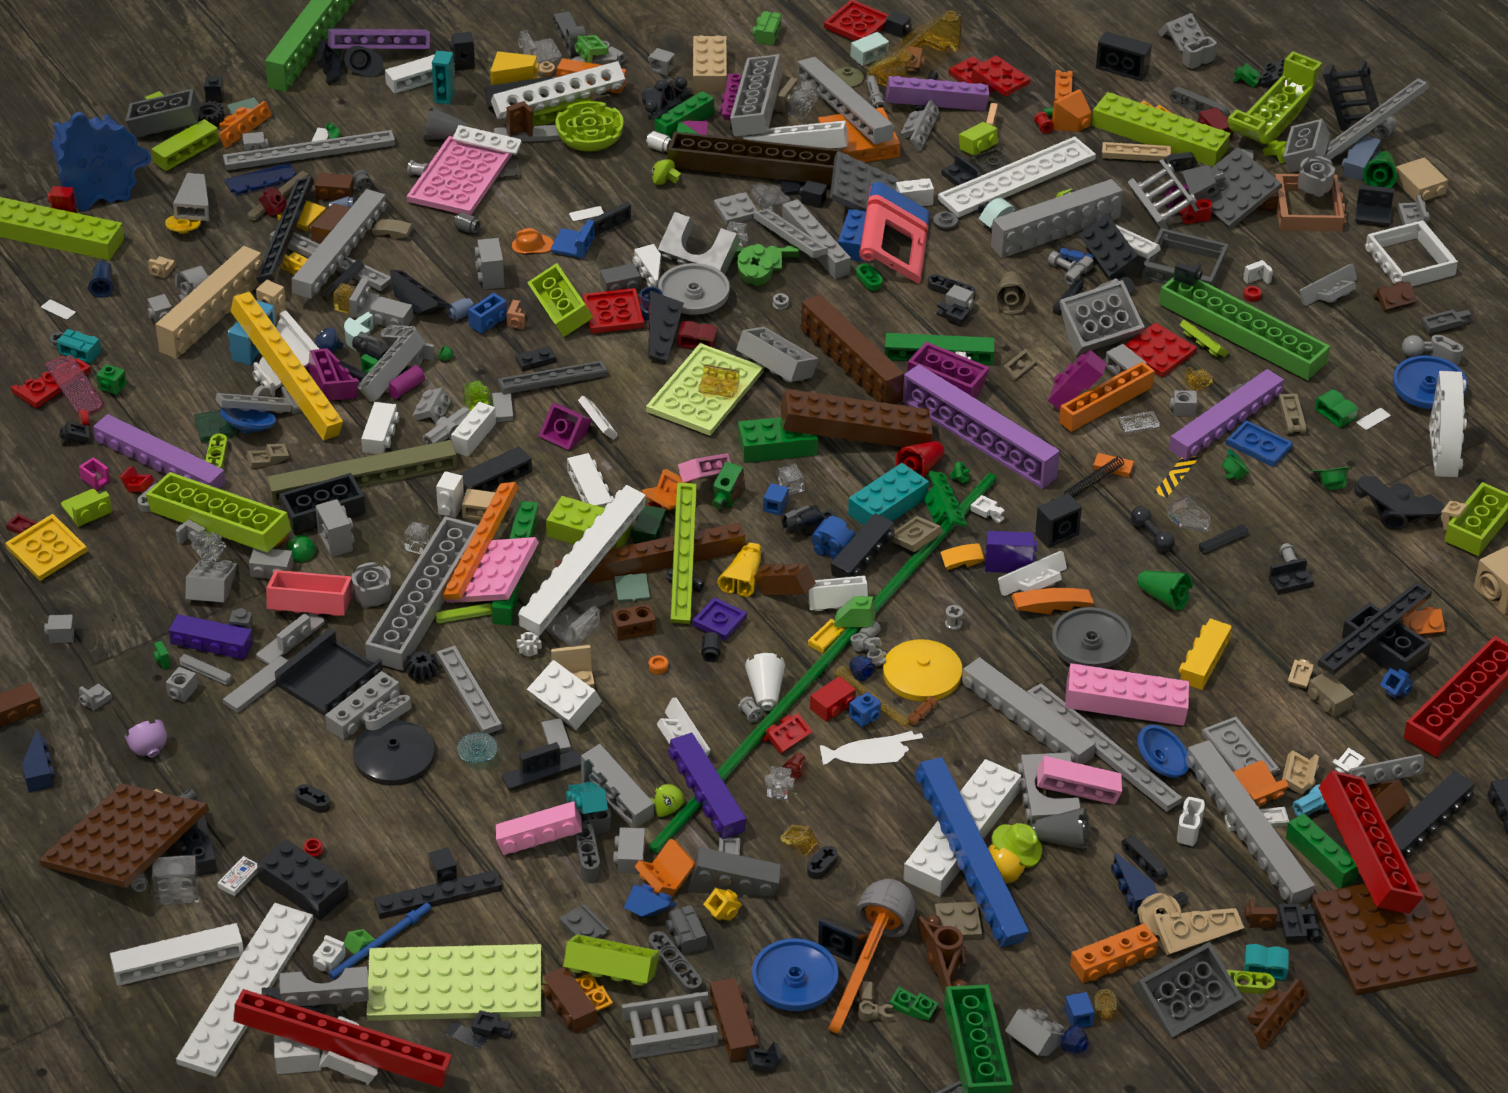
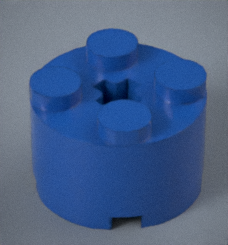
M829 516L821 522L811 536L814 551L820 556L825 554L834 560L855 536V532L853 529L849 530L846 527L847 523L844 520Z

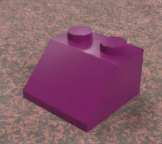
M553 402L538 436L567 450H571L585 437L592 418Z

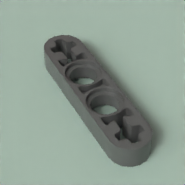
M1175 87L1169 94L1172 102L1194 112L1205 111L1204 104H1206L1209 109L1217 107L1227 118L1230 115V111L1226 106L1184 88ZM1189 98L1193 99L1195 104H1192Z
M659 931L650 934L649 949L659 950L658 960L682 990L687 994L700 993L702 990V978L668 936ZM672 953L675 955V957L672 959H667L664 957V955ZM679 967L686 969L683 973H678L675 970Z

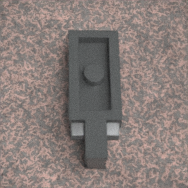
M1453 309L1422 317L1421 324L1428 334L1469 323L1471 313L1469 310L1455 312Z

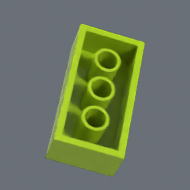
M557 263L527 282L563 337L594 318Z
M1483 482L1465 502L1467 509L1459 518L1453 517L1448 523L1444 540L1477 556L1482 553L1508 520V493Z
M561 496L546 519L547 537L575 544L583 538L586 529L593 526L598 515L601 516L605 508ZM632 523L611 549L625 545L631 535Z
M576 934L567 941L563 967L569 968L571 972L581 973L582 971H587L595 977L607 975L611 976V979L615 981L627 979L632 980V984L644 985V983L647 984L656 975L659 950Z

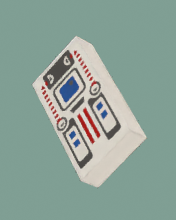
M243 856L217 883L218 888L236 896L258 873L257 863Z

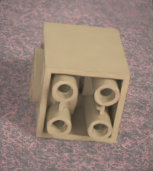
M1508 546L1479 560L1474 588L1504 615L1508 613Z

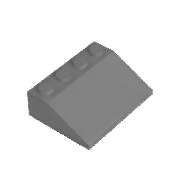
M1123 280L1059 301L1068 340L1076 356L1136 337L1145 328Z

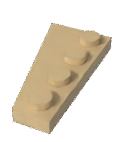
M1236 908L1202 912L1153 914L1151 916L1167 955L1244 929Z

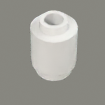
M653 131L647 136L646 142L649 148L668 152L671 139L667 135Z

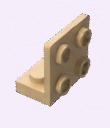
M590 645L551 649V662L553 660L594 689Z

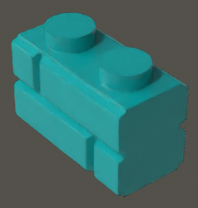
M67 329L57 340L59 354L80 359L89 364L101 353L100 339L95 336L82 334L79 331Z

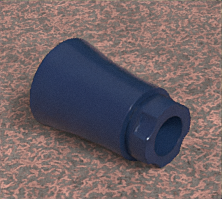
M104 260L98 261L96 266H94L88 285L89 292L95 297L105 298L113 292L112 267L110 263Z

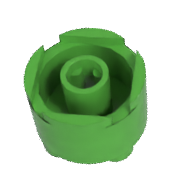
M761 244L748 246L738 255V272L740 278L745 283L760 286L767 283L772 276L773 257L770 251Z

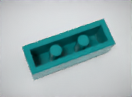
M436 51L432 60L434 103L451 105L455 95L453 52Z
M593 782L568 785V791H566L567 803L575 801L576 807L581 813L608 810L604 788Z

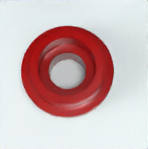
M311 838L305 842L303 850L316 858L323 853L324 846L320 840Z

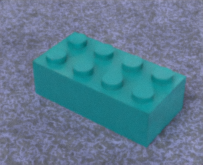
M901 463L849 497L848 515L862 525H865L874 513L893 522L924 501L928 493L929 481Z

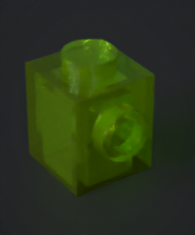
M481 380L463 385L464 402L470 411L478 402L488 404L490 393L488 387L484 386Z

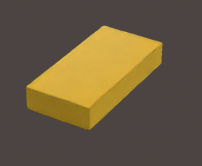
M830 619L808 640V646L824 654L847 627H834L835 620Z

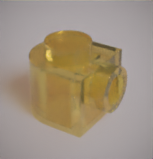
M1101 989L1095 995V1013L1100 1014L1101 1018H1111L1113 1014H1117V998L1110 989Z

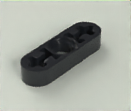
M938 274L928 277L927 286L932 291L946 295L950 291L948 287L957 285L972 291L973 300L975 299L976 289L971 285Z
M1131 835L1121 841L1124 852L1155 883L1167 878L1168 874L1165 866L1135 836Z

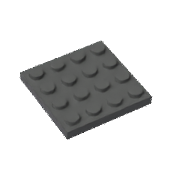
M1237 147L1211 168L1212 173L1223 170L1226 180L1217 183L1219 193L1209 198L1212 202V215L1227 228L1232 229L1282 188V183Z
M838 151L834 159L830 199L854 210L866 212L870 186L875 182H881L896 191V182L899 179Z

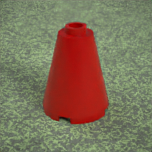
M938 441L905 446L896 454V466L903 463L925 478L944 456V447Z

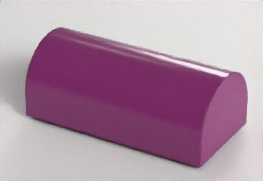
M415 365L390 381L389 396L398 399L424 382L425 375L421 368Z

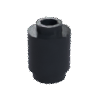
M708 632L702 636L701 655L705 661L714 662L721 655V636L715 632Z

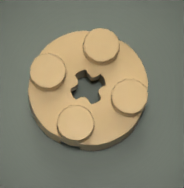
M1163 893L1148 896L1138 908L1141 925L1145 923L1154 936H1159L1151 916L1157 914V909L1163 911L1164 914L1181 913L1178 902L1173 897Z

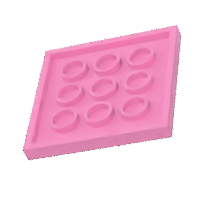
M536 537L492 540L462 598L446 600V602L508 600L539 544Z

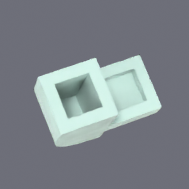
M996 198L985 207L979 220L992 228L993 219L1013 213L1015 211L1014 206L1003 198Z
M369 312L356 320L348 318L344 324L346 344L356 351L352 347L353 338L359 332L370 335V331L374 329L373 315Z

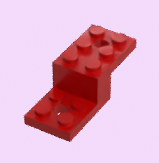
M997 55L983 63L972 56L948 69V74L959 82L988 85L989 93L997 90L1004 96L1024 88L1031 82V78Z

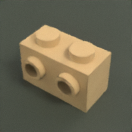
M266 280L256 289L257 301L274 305L275 322L277 324L280 320V313L287 311L285 290L283 286Z

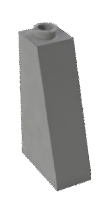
M187 173L173 202L174 219L209 221V205L204 174Z

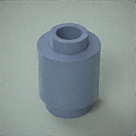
M462 298L449 304L447 314L454 321L460 320L469 315L468 309L473 307L474 304L471 299Z

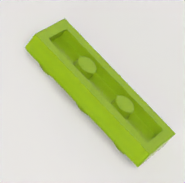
M1183 319L1180 326L1185 329L1183 332L1191 338L1193 336L1196 337V342L1203 347L1208 346V351L1216 357L1218 354L1223 357L1228 354L1229 351Z

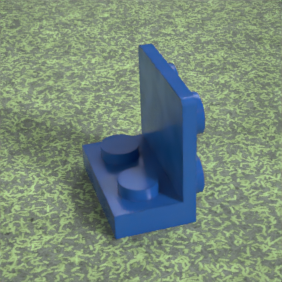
M587 220L586 224L581 227L580 232L561 228L551 247V252L584 258L595 237L594 221Z

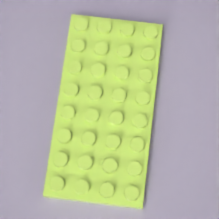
M541 944L370 948L367 1021L476 1018L479 1010L498 1014L500 1018L541 1017Z

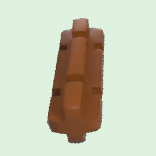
M929 696L925 702L908 716V723L916 726L920 720L937 706V699Z

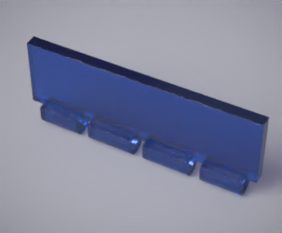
M287 163L224 179V182L230 192L239 195L247 193V188L251 192L263 189L264 184L266 187L279 185L280 180L283 183H287L296 176V172L291 164Z

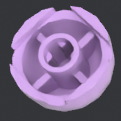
M155 720L156 723L152 724L149 721L142 722L132 727L128 731V736L125 734V739L132 752L139 756H148L149 758L155 757L160 753L159 751L164 748L167 742V732L161 720Z

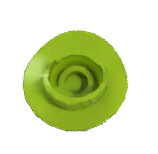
M1022 823L1014 825L1004 824L993 831L992 843L996 845L995 848L1000 850L1003 847L1021 859L1020 865L1025 864V867H1033L1040 860L1042 845L1034 828Z

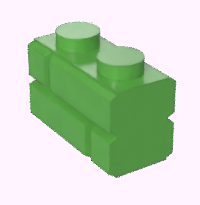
M764 11L761 17L757 18L756 26L753 27L752 32L756 43H765L766 45L773 46L782 26L781 13L773 12L772 14L771 12Z

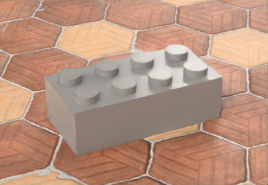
M766 327L743 330L736 349L744 357L755 360L756 364L765 366L770 369L771 373L782 376L783 380L790 383L812 378L819 360L816 356Z

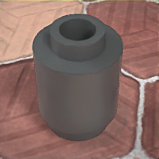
M461 212L454 218L456 229L470 234H476L480 230L481 221L477 217Z

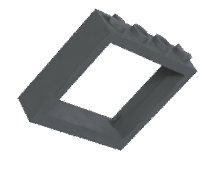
M1163 228L1160 229L1154 242L1160 245V249L1165 246L1218 259L1211 276L1202 275L1200 279L1214 287L1227 258L1228 244ZM1159 251L1150 258H1146L1144 263L1146 267L1143 269L1142 279L1166 284L1174 277L1175 268L1155 264L1160 253Z

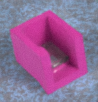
M94 457L79 466L81 479L90 484L96 491L110 482L108 467Z

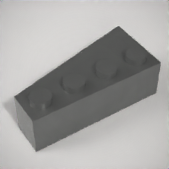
M699 847L694 859L695 867L689 874L687 892L712 893L715 888L726 891L730 889L737 895L774 896L779 885L780 864Z

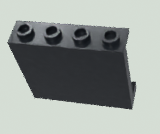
M329 628L275 671L276 686L325 716L381 671L383 672L382 660L379 659L375 663L367 660L336 640V632Z

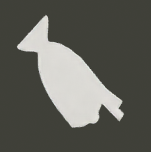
M912 731L894 736L855 741L845 744L836 750H831L821 745L822 761L824 765L834 758L859 764L897 762L909 750L901 742L921 739L923 735L922 733L913 734Z

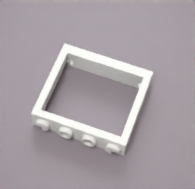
M1423 220L1371 233L1367 236L1365 244L1367 252L1372 255L1394 284L1403 281V283L1410 282L1411 286H1416L1456 274L1458 261ZM1418 239L1438 264L1403 273L1382 247Z

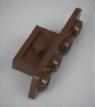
M1296 979L1287 991L1269 990L1247 1016L1250 1024L1259 1025L1254 1031V1035L1261 1049H1265L1308 996L1301 979Z

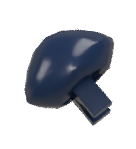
M334 327L322 330L315 338V344L319 349L328 348L332 354L335 348L342 350L344 342H340L341 339H338V334Z

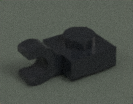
M940 301L937 305L939 309L936 314L941 317L945 316V319L961 325L969 316L970 310L955 303L950 306Z
M479 1010L471 1025L472 1032L491 1037L494 1032L505 1039H509L512 1034V1030H509L511 1027L510 1022L500 1021V1015Z

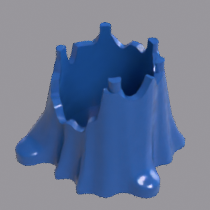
M76 112L71 116L69 123L66 121L61 125L59 122L54 123L55 140H51V146L59 168V181L61 187L74 188L76 206L81 211L90 209L98 199H105L108 203H112L115 200L128 201L131 197V189L136 184L135 170L147 166L151 161L149 151L138 146L136 136L128 132L124 125H119L108 114L104 115L105 120H102L98 117L88 119L86 114Z

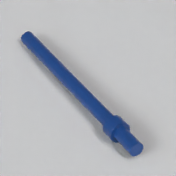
M425 903L416 911H410L405 915L406 918L329 972L330 978L332 980L336 979L344 972L345 968H351L368 956L370 948H379L409 925L416 924L420 921V917L432 909L430 904Z

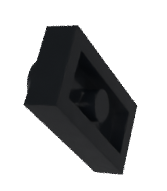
M550 346L516 355V362L523 372L555 363L556 356Z

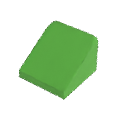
M364 929L348 932L344 943L348 950L356 954L375 939Z

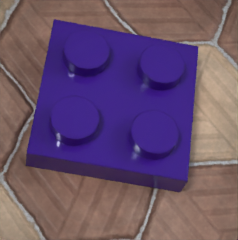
M714 597L693 619V626L707 633L715 632L721 636L722 640L726 641L747 618V612Z

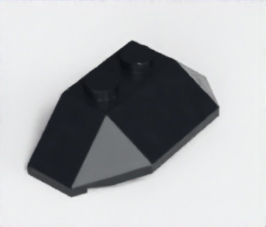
M391 269L390 276L394 296L400 302L412 305L413 313L417 315L432 314L449 306L448 302L412 278L405 271Z

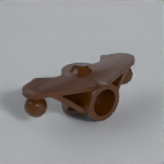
M930 915L926 920L922 916H918L917 926L922 943L927 948V961L932 971L937 973L944 995L948 986H968V983L963 979H958L951 985L959 965L964 967L967 964V951L963 945V934L956 927L941 926V919L937 915Z

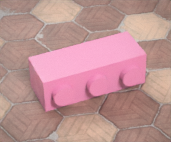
M729 454L695 458L678 464L683 483L718 477L725 462L731 463Z

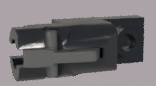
M359 332L352 341V347L357 352L363 355L367 354L378 361L390 348V346L364 332ZM407 366L401 371L399 375H401L405 370H407Z
M806 505L800 509L781 514V523L783 529L787 528L786 533L801 530L805 537H808L814 533L825 518L827 519L829 516L837 517L832 509L821 512L817 505L810 507Z

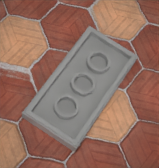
M1237 717L1202 729L1203 737L1207 741H1211L1232 772L1258 761H1264L1272 776L1279 774V767Z

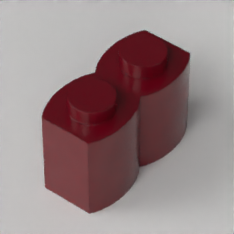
M684 321L678 333L677 345L682 348L693 349L701 343L714 348L717 339V327L711 324L699 325L695 322Z

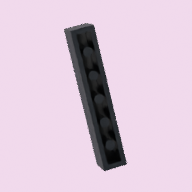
M1456 771L1452 772L1390 829L1404 859H1409L1417 847H1422L1429 836H1433L1442 824L1445 825L1454 813L1457 814L1462 805L1472 800L1475 783Z

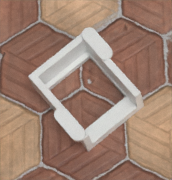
M338 1017V1019L359 1025L358 1023L348 1020L344 1017ZM324 1050L322 1051L319 1067H329L361 1080L367 1086L377 1075L378 1070L377 1067L354 1062Z

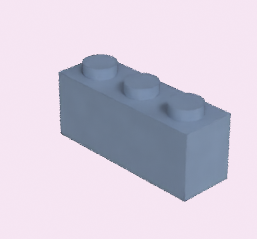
M1367 135L1358 139L1353 144V149L1349 150L1347 159L1344 158L1342 162L1343 176L1362 181L1365 166L1379 153L1381 139Z

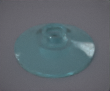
M482 732L469 733L463 736L457 744L459 757L466 762L475 764L489 761L496 755L498 749L496 740L491 735Z

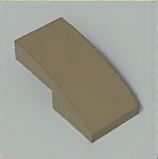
M382 219L377 220L372 232L374 236L390 234L392 239L408 237L413 226L411 223L400 220Z
M266 444L265 450L247 451L246 457L250 468H261L289 459V454L285 444Z

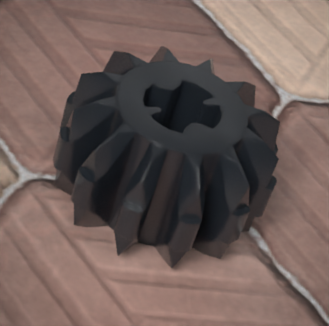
M420 650L419 653L413 652L412 655L407 656L405 670L409 678H413L415 682L418 680L424 682L426 679L431 681L432 677L437 676L439 662L435 654H430L429 650L426 652Z

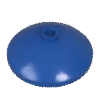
M221 408L220 411L221 416L227 423L246 434L268 430L276 423L275 416L269 411L259 412L254 409L243 411L239 408H232L231 410Z
M1159 725L1145 726L1139 732L1137 742L1140 754L1154 771L1172 778L1180 777L1189 769L1186 764L1187 750L1175 734Z

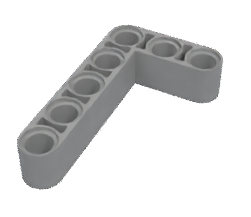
M390 325L381 332V337L390 348L358 386V389L369 402L377 400L389 387V382L401 373L424 346L426 341L414 326Z

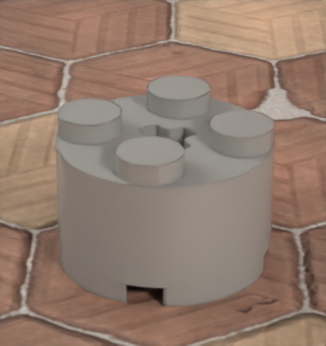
M1315 156L1314 159L1305 158L1300 165L1298 188L1317 197L1323 196L1333 185L1335 167L1332 166L1333 163L1321 156Z
M202 266L187 269L176 274L175 286L176 289H180L181 294L179 298L181 301L210 276L207 275Z
M374 562L364 563L356 568L354 574L352 573L353 597L360 603L361 607L386 604L391 600V574L386 566L383 565L381 567Z

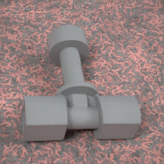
M1053 251L1048 257V264L1054 267L1060 265L1068 269L1064 282L1070 286L1076 279L1080 280V275L1089 272L1094 265V260L1088 256H1085L1078 263L1076 261L1070 263L1062 259L1061 254Z

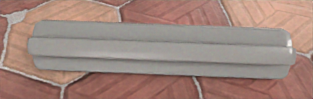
M183 654L180 657V665L225 685L232 681L230 673L187 654Z

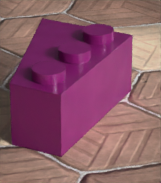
M1091 350L1085 355L1081 354L1074 364L1070 363L1063 373L1059 372L1055 376L1048 402L1060 410L1061 405L1078 397V394L1084 389L1088 390L1103 375L1107 363Z

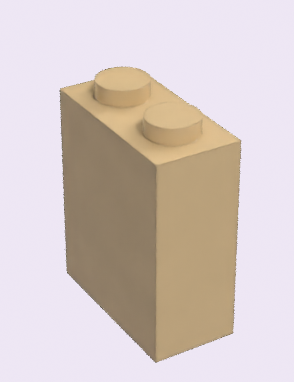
M1425 157L1396 166L1398 173L1396 183L1415 201L1416 195H1421L1422 201L1446 194L1448 180Z

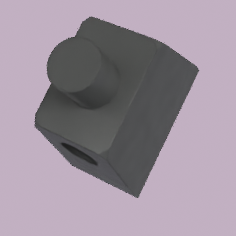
M1209 165L1182 171L1190 194L1192 193L1196 200L1209 199L1218 194L1217 183L1226 180L1223 170L1212 173Z

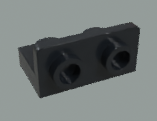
M957 154L955 155V162L942 169L941 175L958 186L980 177V170Z
M1306 558L1270 566L1268 580L1278 595L1310 588L1314 585V580L1306 569Z

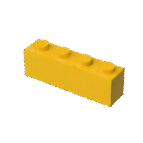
M1209 619L1208 623L1202 626L1200 637H1196L1193 643V650L1188 651L1186 662H1182L1179 668L1180 680L1189 681V686L1203 690L1230 641L1231 625Z

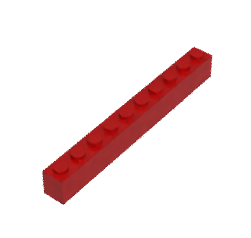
M242 989L235 1003L233 1022L327 1052L330 1051L337 1055L440 1088L443 1087L449 1073L452 1055L245 989Z

